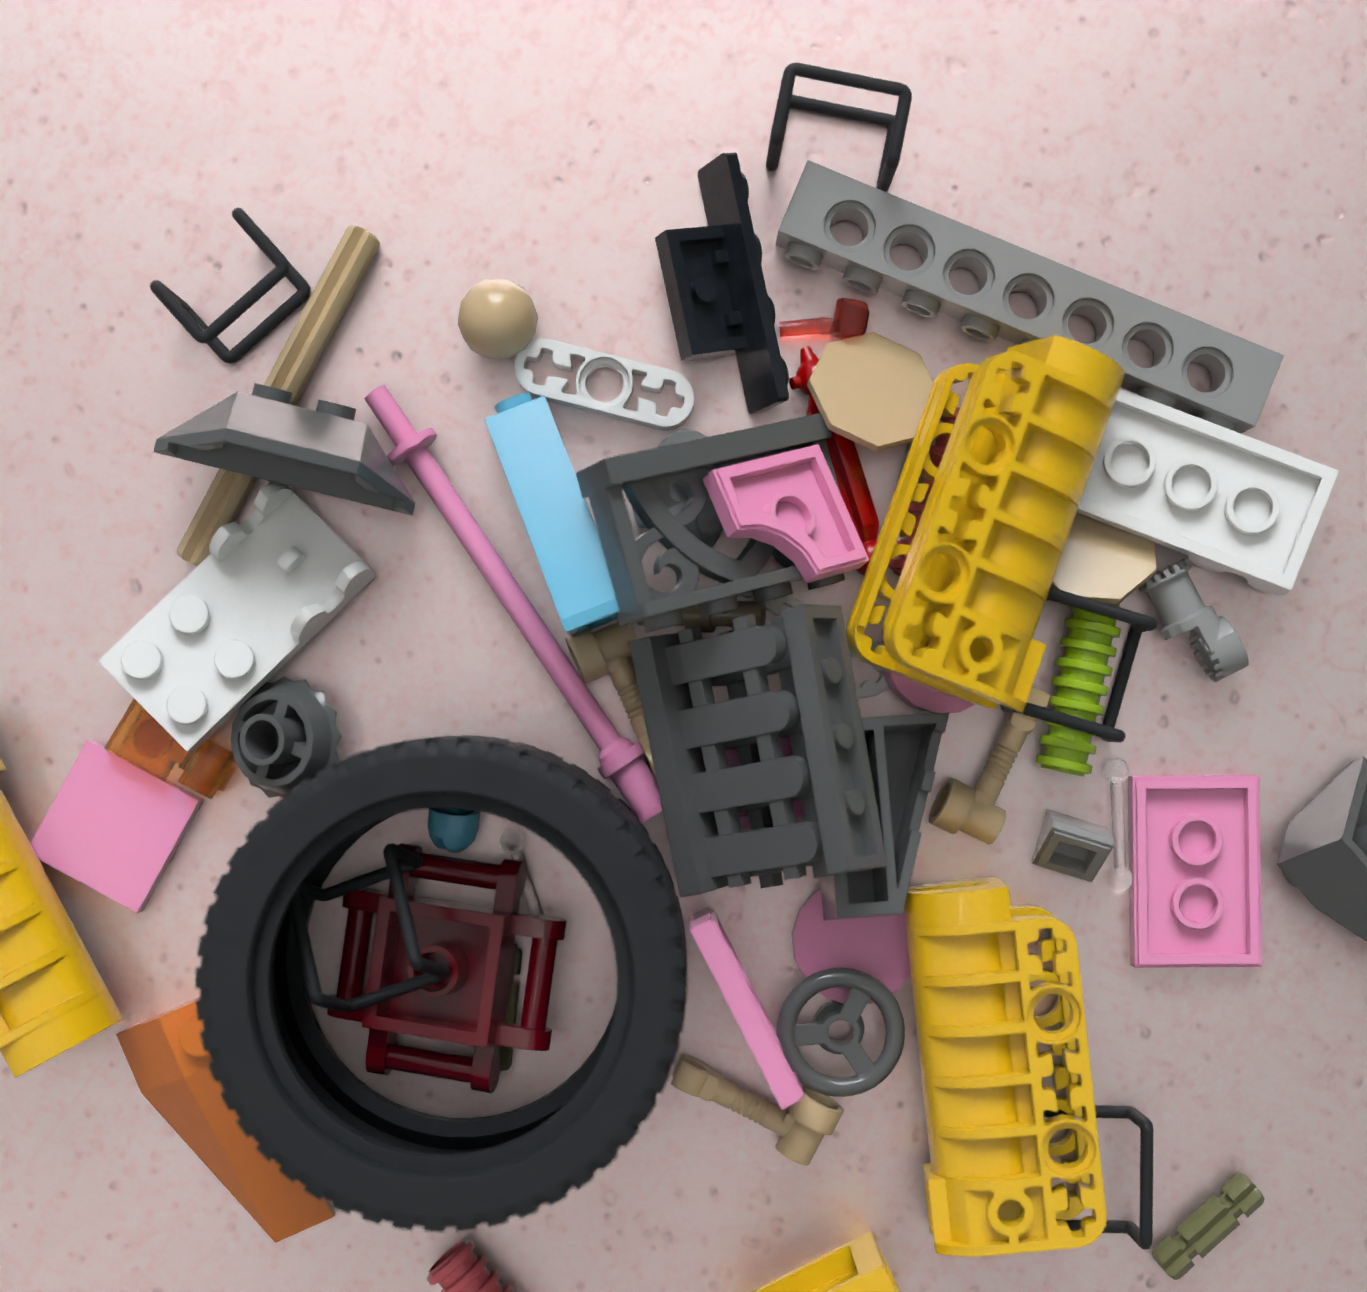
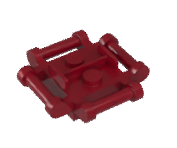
M400 843L399 846L413 851L423 858V863L419 868L402 874L421 956L423 959L447 966L450 970V975L447 979L355 1012L343 1013L328 1009L327 1015L334 1018L362 1022V1027L369 1028L365 1059L366 1071L369 1073L388 1076L392 1070L466 1082L470 1083L471 1089L474 1091L493 1093L500 1075V1046L531 1051H548L550 1049L552 1029L546 1027L557 942L565 938L567 920L554 916L518 912L527 874L524 861L504 859L500 865L423 853L420 846ZM418 878L493 889L496 890L493 908L415 897L416 882ZM390 882L388 892L363 888L343 895L342 907L348 908L337 993L330 996L349 1000L362 995L373 913H377L366 994L424 974L414 970L408 961ZM515 935L532 937L521 1024L504 1022L505 1008L510 1004L518 949V944L514 943ZM395 1033L474 1046L473 1057L397 1045Z

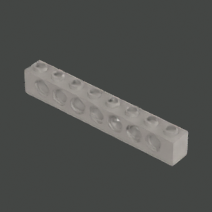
M809 160L806 162L777 234L775 245L786 249L784 257L791 262L812 270H818L820 265L823 264L844 273L842 280L858 290L877 294L879 288L901 296L903 297L901 305L916 314L936 318L938 312L957 319L961 321L959 328L963 332L980 340L994 342L998 336L1020 345L1057 335L1078 342L1071 336L1068 330V319L1074 315L1084 316L1093 323L1096 330L1094 343L1084 345L1105 354L1123 368L1125 376L1121 384L1122 388L1238 433H1243L1256 426L1284 355ZM841 220L853 221L862 229L864 240L855 246H844L833 238L830 227ZM898 244L913 246L921 255L922 266L909 271L898 268L891 260L890 249ZM955 268H967L973 271L980 282L979 292L972 295H964L957 292L950 283L949 272ZM1017 291L1030 294L1038 306L1037 317L1022 319L1016 316L1009 307V294ZM1140 339L1149 344L1154 353V363L1151 368L1139 367L1131 361L1127 351L1129 340ZM1190 363L1201 364L1209 370L1212 376V387L1209 392H1200L1189 383L1187 368Z

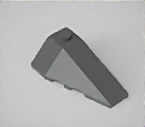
M1363 756L1351 762L1289 822L1277 865L1282 870L1286 880L1292 886L1298 888L1317 910L1367 942V759Z

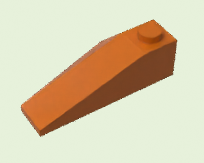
M200 997L116 1034L143 1096L275 1243L336 1215L330 1200L325 1197L319 1200L304 1191L306 1187L297 1179L292 1182L278 1170L281 1166L273 1159L268 1162L256 1149L258 1143L252 1135L247 1138L236 1123L240 1118L234 1109L228 1110L220 1093L224 1090L220 1081L214 1082L208 1063L212 1061L209 1051L204 1052L200 1036V1032L204 1030L203 1020L197 1019L196 1000Z

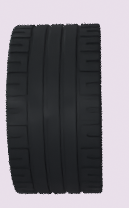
M472 735L416 739L375 747L371 751H362L345 758L341 762L333 763L317 772L315 779H306L290 791L291 794L286 798L280 799L266 812L268 817L265 820L259 821L245 836L247 839L246 843L241 847H237L229 860L228 865L231 868L228 873L221 875L214 890V894L217 895L215 903L210 904L207 909L203 923L207 926L206 934L200 936L197 956L202 958L201 966L196 968L195 988L200 989V998L196 1000L197 1019L203 1020L204 1030L200 1032L204 1052L209 1051L212 1060L208 1063L214 1082L220 1081L224 1090L220 1093L228 1110L234 1109L240 1118L236 1123L248 1138L252 1135L258 1143L256 1149L268 1162L273 1159L280 1165L281 1168L278 1171L292 1182L297 1179L306 1186L304 1191L321 1200L322 1197H325L332 1201V1207L347 1214L355 1211L362 1214L361 1219L380 1224L384 1220L393 1222L392 1227L406 1230H412L414 1226L424 1227V1232H444L446 1227H456V1231L475 1230L478 1224L487 1223L488 1227L508 1223L509 1217L518 1215L519 1218H523L538 1212L539 1206L545 1203L549 1206L566 1198L568 1191L573 1187L578 1190L591 1181L597 1169L604 1170L617 1157L618 1149L621 1145L627 1147L638 1133L641 1122L646 1121L654 1109L657 1092H663L670 1076L671 1066L676 1059L680 1045L679 1036L680 1032L683 1031L687 1000V953L682 911L669 869H667L658 847L648 837L649 833L643 824H640L632 814L631 809L620 798L617 800L610 793L611 790L606 785L593 778L587 771L574 763L570 765L558 755L522 742L515 743L509 741V739ZM436 807L462 808L502 817L525 827L547 841L577 869L592 890L603 911L610 930L617 967V1000L613 1015L596 1048L582 1066L549 1094L528 1105L509 1112L476 1118H448L408 1109L388 1100L357 1078L339 1059L317 1022L306 988L289 909L290 902L302 882L322 888L333 867L361 836L379 823L399 813ZM300 895L308 928L316 900Z

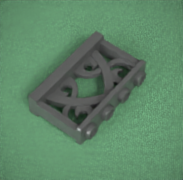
M821 413L605 458L576 473L582 498L589 497L620 610L619 613H616L620 626L642 621L645 633L684 623L681 611L698 606L701 618L740 608L737 596L753 592L755 603L759 604L793 594L790 582L802 580L803 577L795 564L774 546L750 538L741 554L734 559L712 549L690 533L684 526L696 518L705 504L708 491L702 479L708 475L707 471L819 444L839 489L826 439L833 436L831 430L827 428ZM672 482L682 485L688 494L686 505L675 516L668 509L680 503V501L674 500L669 493V487ZM622 490L636 514L648 529V531L642 533L636 539ZM656 541H659L667 550L656 558L653 569L654 575L659 574L666 566L674 570L677 576L675 587L668 593H661L648 585L642 565L645 552ZM771 555L784 567L780 570L757 575ZM699 573L723 583L695 591L699 580ZM842 573L807 583L808 590L845 581V576Z

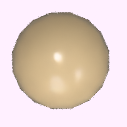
M486 279L472 287L460 303L458 316L459 329L469 348L489 359H509L525 350L536 333L538 314L533 300L525 288L507 279Z

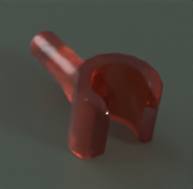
M840 298L836 301L833 318L820 317L779 321L780 336L821 333V335L830 334L838 339H846L864 335L870 311L867 303L864 301Z

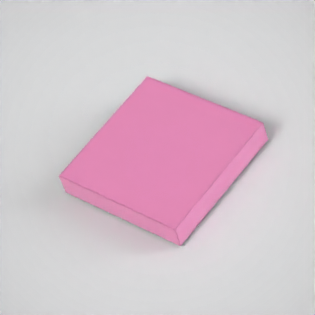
M87 740L30 844L40 861L126 908L139 913L144 910L199 810L203 799L99 742Z

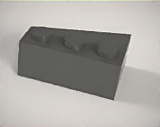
M949 713L861 717L888 866L820 878L824 921L883 917L903 913L922 833L919 830L927 796L932 790L936 773L933 770L941 736L946 730Z

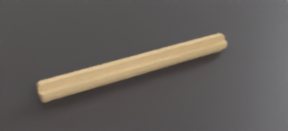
M350 225L346 228L264 383L266 386L293 393L290 405L296 406L380 247V241L377 237L362 227ZM219 468L177 548V554L182 559L198 566L210 555L209 545L214 534L221 526L235 521L257 477Z

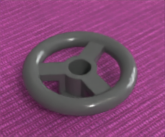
M831 968L808 976L792 989L780 1009L776 1035L784 1050L783 1054L792 1071L796 1072L800 1083L820 1094L848 1097L871 1090L883 1082L893 1071L902 1054L905 1040V1025L897 1000L890 990L878 979L855 969ZM830 988H850L844 1003L829 1001L817 1010L813 1023L796 1024L802 1008L813 996ZM869 998L875 1002L881 1011L886 1028L883 1049L874 1063L860 1043L864 1036V1022L861 1014ZM844 1020L851 1024V1032L848 1037L843 1040H834L828 1035L829 1027L835 1021ZM819 1044L830 1053L844 1054L857 1075L831 1077L822 1074L806 1062L798 1046Z

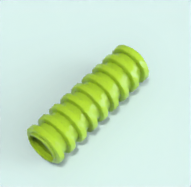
M1110 604L1117 607L1120 606V604ZM1068 606V608L1073 610L1072 618H1065L1064 627L1069 629L1068 637H1062L1059 645L1065 648L1063 657H1057L1055 665L1060 667L1061 671L1060 676H1053L1051 684L1057 687L1055 696H1050L1048 705L1053 706L1052 710L1096 722L1097 715H1104L1105 707L1099 705L1101 696L1108 695L1109 688L1104 686L1103 683L1105 677L1112 676L1113 668L1107 666L1109 657L1116 656L1117 648L1112 647L1111 644L1113 638L1120 637L1121 629L1115 627V619ZM1043 721L1045 725L1049 726L1047 735L1040 736L1039 743L1045 745L1043 755H1036L1035 762L1041 764V768L1083 777L1085 774H1091L1093 766L1087 764L1089 754L1095 755L1097 746L1091 744L1093 735Z

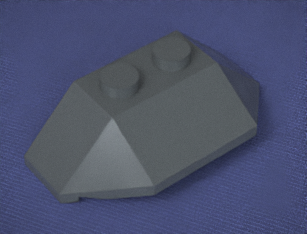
M254 383L252 395L237 391L157 438L153 451L155 453L413 516L415 501L369 426L365 423L354 421L356 409L318 400L316 411L290 405L293 395L291 392Z

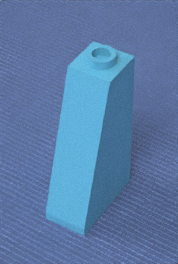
M526 392L497 403L494 406L497 414L485 418V422L565 633L572 636L589 628L592 630L617 620L616 613H619L620 610L599 533L586 499L582 498L574 468L545 395L533 400L531 394Z

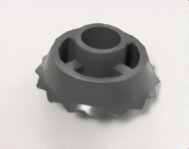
M283 676L274 683L266 682L240 708L232 724L230 742L234 760L243 775L249 779L252 786L260 788L269 798L276 796L286 798L291 794L290 791L304 780L315 779L317 772L339 761L336 746L342 735L335 726L337 711L326 704L324 692L311 689L306 679L291 681Z

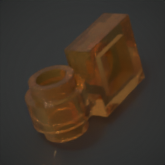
M135 699L132 700L104 749L163 781H166L177 762L179 764L178 767L184 770L178 782L211 800L218 789L224 792L237 770L231 767L235 761L233 753L209 739L193 754L187 752Z

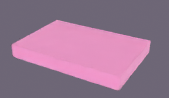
M1260 775L1128 776L1130 965L1134 968L1262 967Z
M706 907L689 916V930L781 1110L802 1100L801 1095L804 1093L799 1078L788 1064L783 1054L782 1045L776 1035V1030L713 908Z

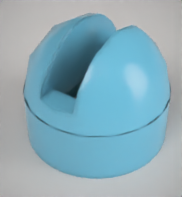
M429 808L427 826L430 839L439 849H447L449 852L454 853L465 850L475 841L479 829L480 811L462 808Z

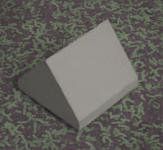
M1047 809L1033 854L1032 864L1093 882L1112 851L1115 838L1107 827Z

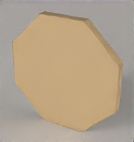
M873 332L827 343L807 386L829 430L873 451H879L913 442L934 381L919 353Z
M1076 513L1050 588L1107 604H1120L1155 575L1157 567L1154 542Z

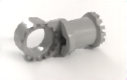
M1185 558L1165 567L1164 575L1161 570L1155 572L1156 575H1153L1138 589L1140 592H1148L1165 625L1161 630L1164 639L1168 640L1186 632L1188 640L1191 641V648H1194L1196 651L1194 652L1195 658L1202 656L1204 659L1198 662L1200 667L1207 665L1208 668L1204 669V672L1216 683L1247 667L1249 660L1245 647L1230 622L1225 617H1218L1213 606L1204 605L1188 574L1192 565L1188 558Z

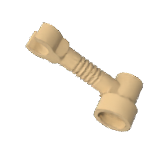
M618 621L593 633L588 628L580 633L566 637L565 640L572 659L585 684L606 675L610 676L615 689L618 691V696L621 697L620 700L623 702V707L626 708L625 712L628 713V718L631 719L630 723L643 748L646 763L656 777L636 673L630 660L632 653L629 641L637 640L630 624L620 626Z
M1032 686L1027 702L1046 708L1050 694ZM1007 712L1004 717V726L996 740L997 744L994 745V749L991 751L992 755H989V760L986 761V766L983 768L984 771L981 772L975 787L973 788L952 777L948 778L933 802L929 814V823L951 834H955L960 830L984 843L992 844L1001 832L1006 819V810L995 806V802L1005 784L1004 780L1007 779V775L1010 773L1009 769H1012V764L1018 756L1017 752H1020L1027 735L1033 731L1039 719L1016 712Z
M682 1054L672 1074L673 1079L670 1083L684 1093L699 1097L705 1101H713L727 1109L731 1108L733 1112L737 1111V1114H742L743 1117H748L749 1120H754L755 1123H759V1125L781 1135L775 1148L788 1159L801 1165L810 1164L824 1135L833 1134L844 1112V1109L832 1098L815 1092L806 1086H801L804 1093L801 1095L802 1100L781 1110L779 1105L768 1102L767 1099H762L761 1096L757 1097L755 1093L751 1094V1091H746L745 1088H740L739 1085L723 1078L719 1072L710 1068L702 1061L687 1054Z

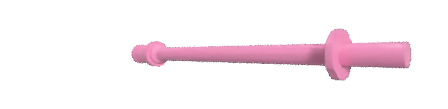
M385 385L370 392L364 399L396 446L387 455L389 461L393 466L407 462L600 750L599 761L602 766L597 768L603 779L610 776L640 824L661 812L663 809L657 779L641 756L644 751L640 742L637 741L633 744L630 739L619 735L428 450V447L432 445L437 437L434 429L427 428L417 433Z

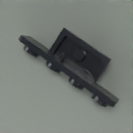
M725 152L698 171V181L708 226L665 230L655 237L681 361L736 354L747 410L750 414L762 413L788 401L789 373L787 365L780 355L775 332V307L766 290L761 266L762 247L759 238L754 233L748 206V182L745 175L741 172L737 153Z

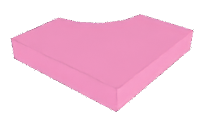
M819 444L714 469L702 479L727 539L752 538L774 546L795 564L806 583L859 569L869 561Z

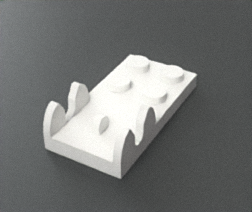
M1120 388L1077 513L1186 554L1192 563L1207 571L1219 573L1224 571L1232 572L1246 578L1247 583L1256 590L1284 595L1293 588L1340 470Z
M272 481L262 487L253 503L255 510L251 516L239 525L234 521L221 526L211 539L209 545L210 555L97 661L190 754H193L376 577L374 570L286 484Z

